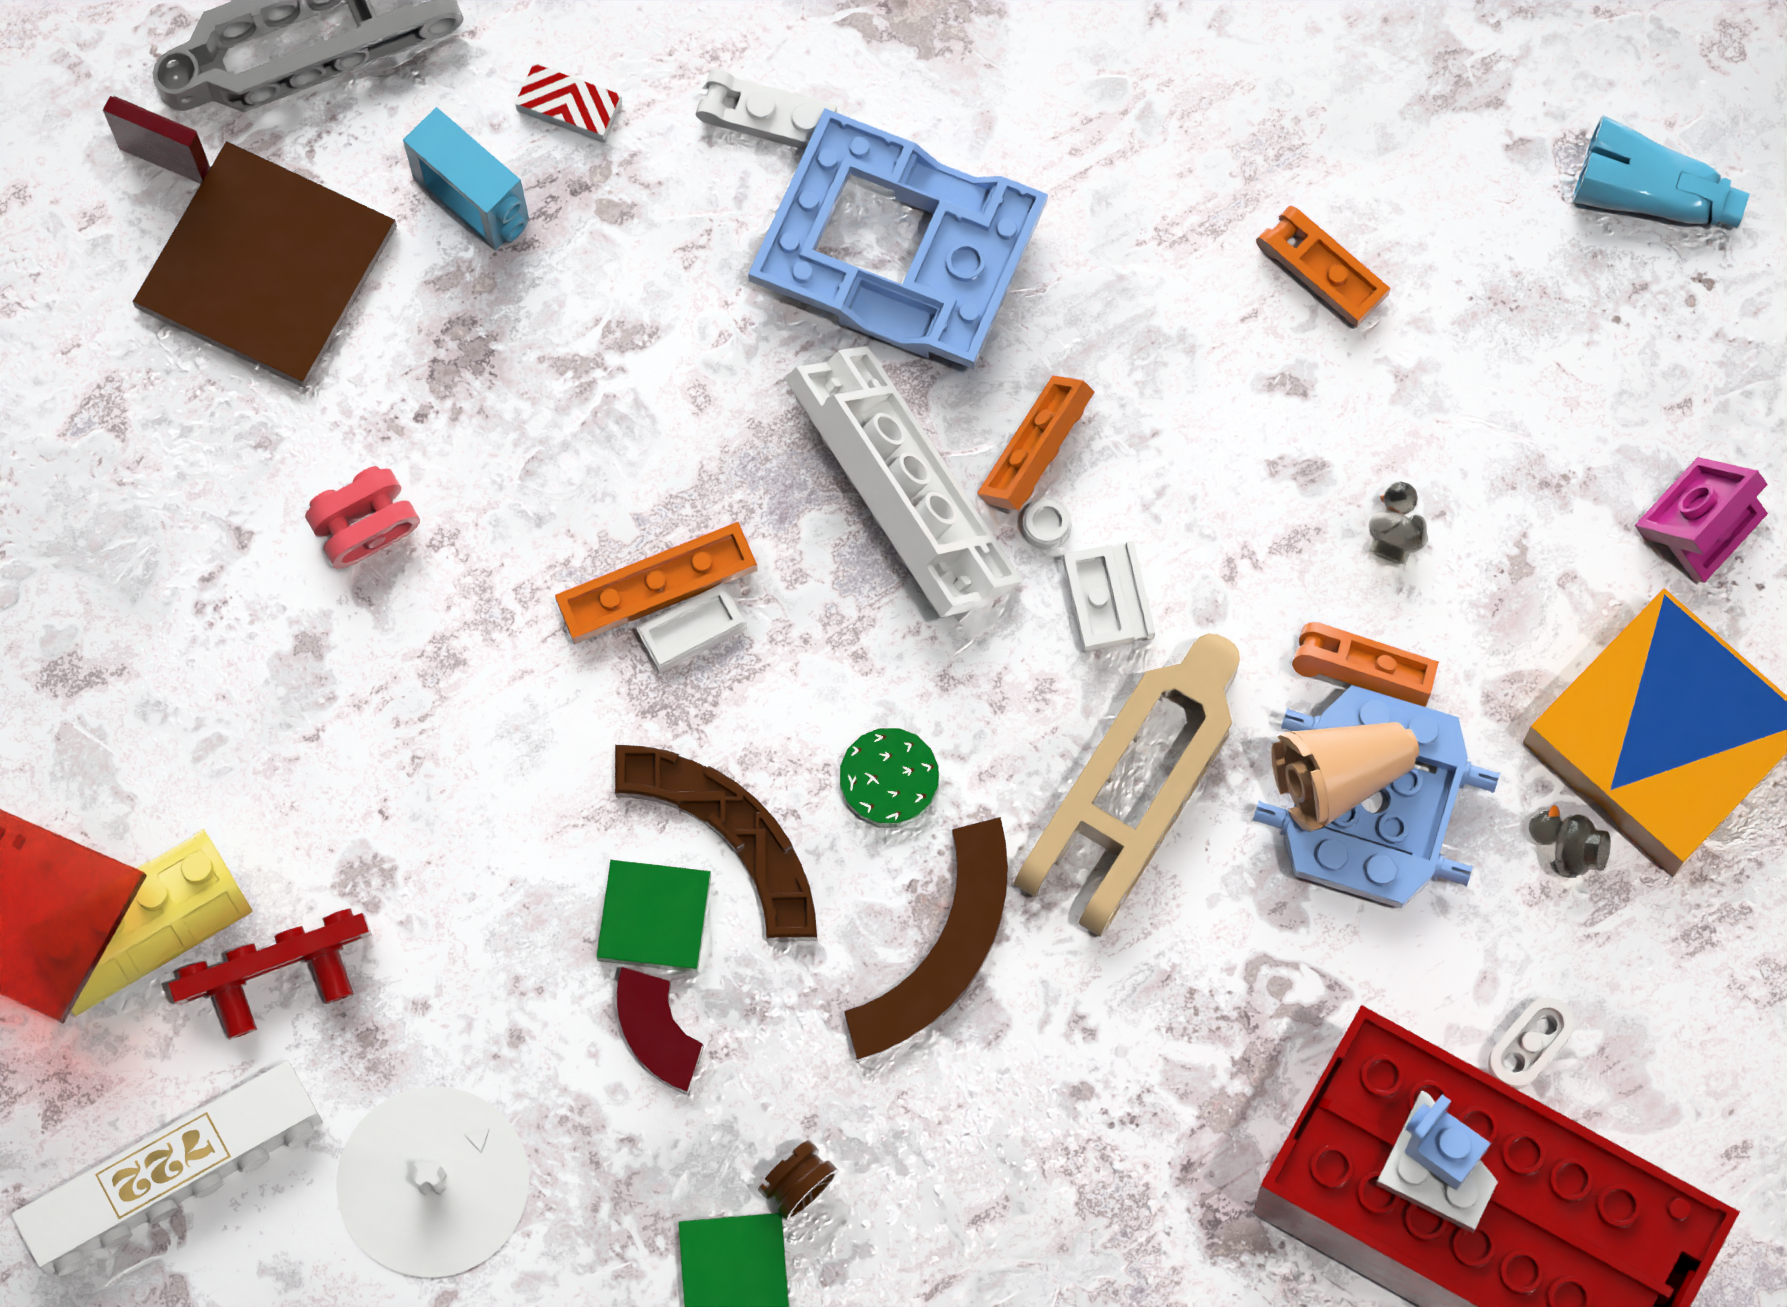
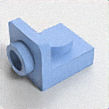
M1441 1095L1432 1108L1423 1103L1406 1126L1405 1130L1411 1133L1412 1136L1404 1153L1458 1190L1487 1152L1491 1143L1446 1111L1451 1100Z

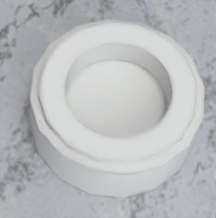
M1043 498L1032 502L1025 510L1022 520L1023 534L1027 541L1034 547L1044 550L1055 549L1063 545L1069 537L1072 525L1071 514L1067 507L1060 501L1052 498Z

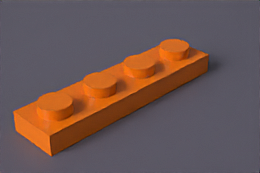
M735 522L555 594V599L573 643L577 644L699 595L723 582L726 584L756 572L758 567L739 522Z

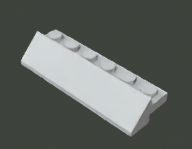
M868 346L838 350L827 362L798 366L790 372L785 380L795 394L797 403L807 412L820 432L823 443L833 452L846 472L849 483L857 489L871 510L874 521L884 530L897 550L900 561L910 570L925 593L927 602L937 611L940 618L954 615L959 622L1015 589L1023 582L1019 573Z

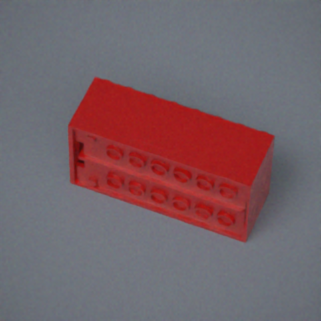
M1361 1005L1263 1179L1253 1213L1420 1307H1691L1740 1211ZM1421 1091L1428 1093L1435 1103L1441 1095L1451 1100L1446 1112L1491 1143L1481 1161L1498 1183L1473 1233L1376 1185Z

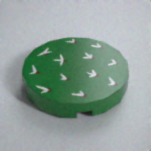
M878 728L861 735L847 749L840 765V790L848 808L855 815L879 828H899L917 821L926 812V809L931 806L939 789V766L931 748L916 734L900 728Z

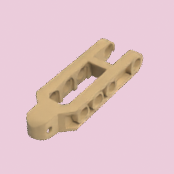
M1208 633L1200 636L1193 643L1181 664L1145 672L1028 855L1014 881L1015 886L1036 898L1039 888L1054 864L1059 866L1079 833L1118 856L1088 903L1078 923L1099 937L1103 936L1229 737L1232 719L1225 695L1234 682L1240 662L1239 650L1234 643L1218 634ZM1181 693L1203 706L1206 718L1136 829H1133L1093 805L1106 781L1110 784L1113 781L1118 764L1132 741L1137 743L1141 737L1145 721L1157 701L1163 702L1165 698L1177 696Z

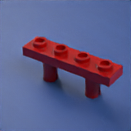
M351 908L341 910L322 918L324 927L305 933L303 926L295 927L275 935V945L257 951L253 943L227 952L228 962L212 968H208L206 961L182 968L177 971L179 980L168 983L174 1002L178 1005H183L205 996L214 998L228 1039L230 1040L257 1030L243 987L247 985L246 981L303 960L305 963H311L325 1004L347 998L354 993L340 951L344 949V945L372 936L366 916L363 913L353 915Z

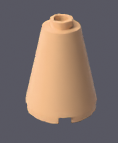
M1398 722L1286 732L1277 737L1281 741L1273 743L1271 749L1272 768L1280 795L1287 792L1290 793L1296 807L1287 810L1293 820L1302 829L1309 832L1322 829L1413 770L1415 758L1419 756V745L1414 733L1410 729H1405Z

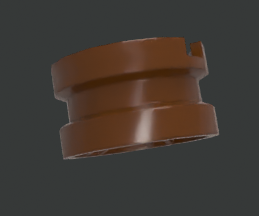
M807 1140L792 1151L793 1155L785 1161L782 1159L765 1177L769 1184L765 1186L762 1183L758 1188V1191L767 1200L774 1199L779 1204L777 1211L786 1220L794 1218L808 1207L829 1186L839 1171L831 1161H823L818 1156L819 1149L811 1140Z

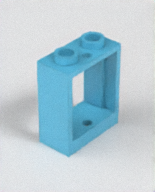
M436 107L403 139L413 179L494 250H497L505 241L512 242L518 238L527 226L529 214L521 179Z

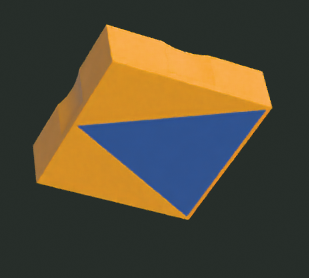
M1663 588L1530 726L1523 744L1576 791L1581 792L1600 805L1614 820L1619 830L1674 877L1720 829L1730 813L1752 790L1758 788L1787 758V695L1670 592Z

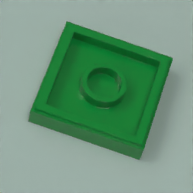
M611 859L596 957L597 961L698 973L711 871Z
M780 1213L678 1221L684 1307H789L783 1221Z

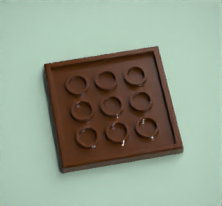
M226 141L132 302L135 308L305 388L397 227L396 220Z

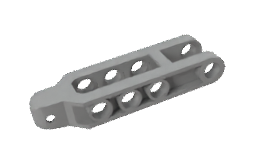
M233 0L204 11L190 40L159 57L154 65L153 79L162 100L172 109L179 111L191 110L215 101L238 111L247 112L443 37L459 28L463 23L464 17L457 0H430L414 6L412 2L378 16L370 0ZM348 3L358 28L327 40L320 37L314 40V45L283 57H279L278 54L270 56V62L234 75L233 71L227 72L223 58L229 48Z

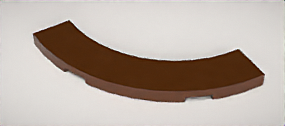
M615 745V795L617 798H636L673 807L694 817L718 834L737 854L756 886L765 917L767 942L818 941L814 903L802 864L793 849L790 839L776 819L753 795L718 770L681 757L677 753L645 746Z
M1001 817L952 829L957 862L954 900L946 925L938 941L924 961L898 986L864 1005L844 1011L857 1063L884 1055L917 1037L919 1033L930 1027L941 1016H944L952 1009L980 973L995 942L1006 899L1008 862Z

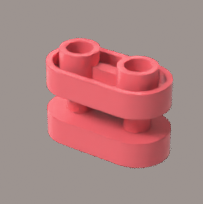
M377 466L369 467L358 473L351 484L337 491H324L310 501V508L306 512L305 518L316 536L322 537L332 534L333 537L324 545V552L334 568L342 569L352 566L401 540L418 527L420 518L410 501L393 503V500L400 494L402 487L391 469H379Z

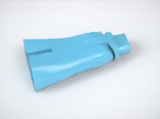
M1602 115L1592 135L1572 196V202L1611 210L1648 214L1683 223L1706 224L1709 220L1708 225L1713 227L1718 222L1738 228L1743 218L1749 193L1730 187L1731 180L1725 177L1721 178V175L1711 166L1664 147L1634 129Z

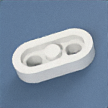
M1550 997L1540 998L1532 1002L1491 1051L1488 1059V1068L1491 1076L1517 1090L1529 1086L1571 1037L1574 1030V1017L1569 1007L1562 1001ZM1541 1019L1550 1020L1555 1028L1554 1033L1550 1035L1541 1033L1537 1027V1021ZM1508 1057L1518 1058L1522 1062V1071L1516 1073L1509 1071L1505 1066V1059Z

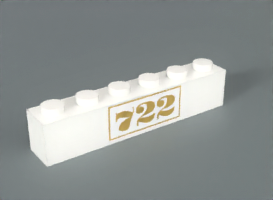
M286 1060L13 1212L11 1215L39 1268L49 1276L57 1272L58 1276H63L85 1264L86 1259L84 1256L102 1246L104 1250H109L123 1244L132 1237L130 1230L149 1220L151 1224H156L171 1217L178 1211L177 1204L194 1194L196 1198H203L214 1193L224 1185L223 1178L241 1169L243 1173L262 1166L270 1159L268 1153L287 1143L288 1147L303 1143L316 1133L314 1127L323 1123L296 1071L290 1062Z

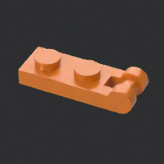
M1289 205L1280 214V222L1273 229L1266 228L1256 239L1257 245L1267 256L1277 259L1356 328L1389 296L1391 288L1294 206ZM1293 235L1299 236L1304 240L1296 249L1287 242Z
M1310 622L1303 626L1299 637L1300 647L1295 651L1292 663L1294 670L1298 674L1305 677H1314L1322 674L1354 686L1426 707L1432 692L1439 661L1322 623Z

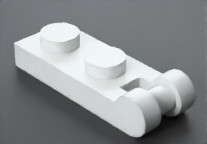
M712 69L709 71L705 83L708 89L706 98L699 101L695 116L699 120L711 125L805 150L824 108L837 113V104L736 78L724 70ZM726 96L739 100L736 110L723 105Z

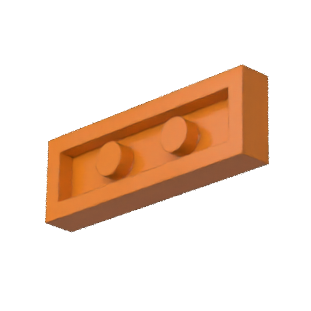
M1052 375L977 494L988 505L1019 511L1024 502L1031 497L1036 483L1049 463L1057 456L1059 447L1073 425L1082 417L1084 408L1095 391L1084 380Z

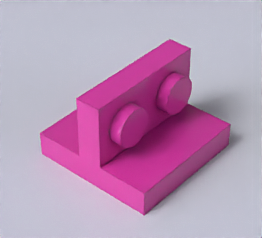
M1697 457L1634 526L1644 539L1668 545L1693 580L1705 583L1768 515V512L1757 498L1768 484L1758 470Z

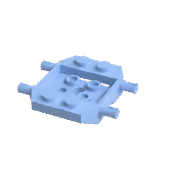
M1351 685L1322 713V716L1316 715V717L1287 708L1281 729L1290 731L1398 722L1405 729H1410L1417 739L1419 756L1415 760L1437 767L1436 774L1413 768V770L1380 790L1387 797L1389 803L1388 808L1383 812L1371 813L1360 803L1322 829L1312 832L1302 829L1293 820L1288 810L1263 803L1259 800L1252 821L1282 829L1280 835L1285 836L1284 842L1294 876L1398 908H1403L1428 886L1430 881L1436 882L1438 877L1467 887L1473 866L1444 858V855L1440 854L1458 789H1463L1464 785L1467 784L1494 793L1500 772L1477 767L1467 761L1468 757L1459 717Z

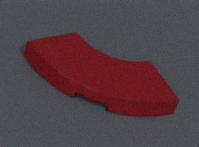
M621 967L617 986V1009L622 1031L629 1047L637 1060L653 1077L666 1086L689 1095L704 1048L703 1043L686 1035L674 1021L669 1006L670 981Z

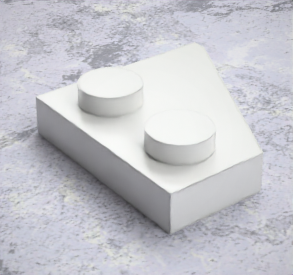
M1421 1091L1376 1185L1473 1233L1498 1181L1480 1160L1462 1185L1456 1190L1404 1153L1412 1136L1411 1133L1405 1130L1406 1126L1423 1103L1430 1108L1435 1104V1101L1428 1093Z

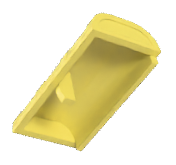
M203 828L193 834L192 837L160 856L140 865L136 870L95 894L89 895L78 904L39 927L31 929L27 932V936L58 992L76 1017L249 915L253 910L206 830Z

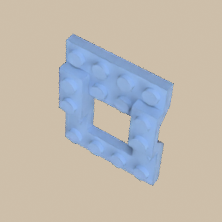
M824 108L751 266L748 278L752 283L838 316L839 324L923 357L929 358L930 353H934L974 369L1048 202V194L1002 176L975 177L939 163L914 142ZM850 174L895 191V199L934 214L903 284L816 251Z

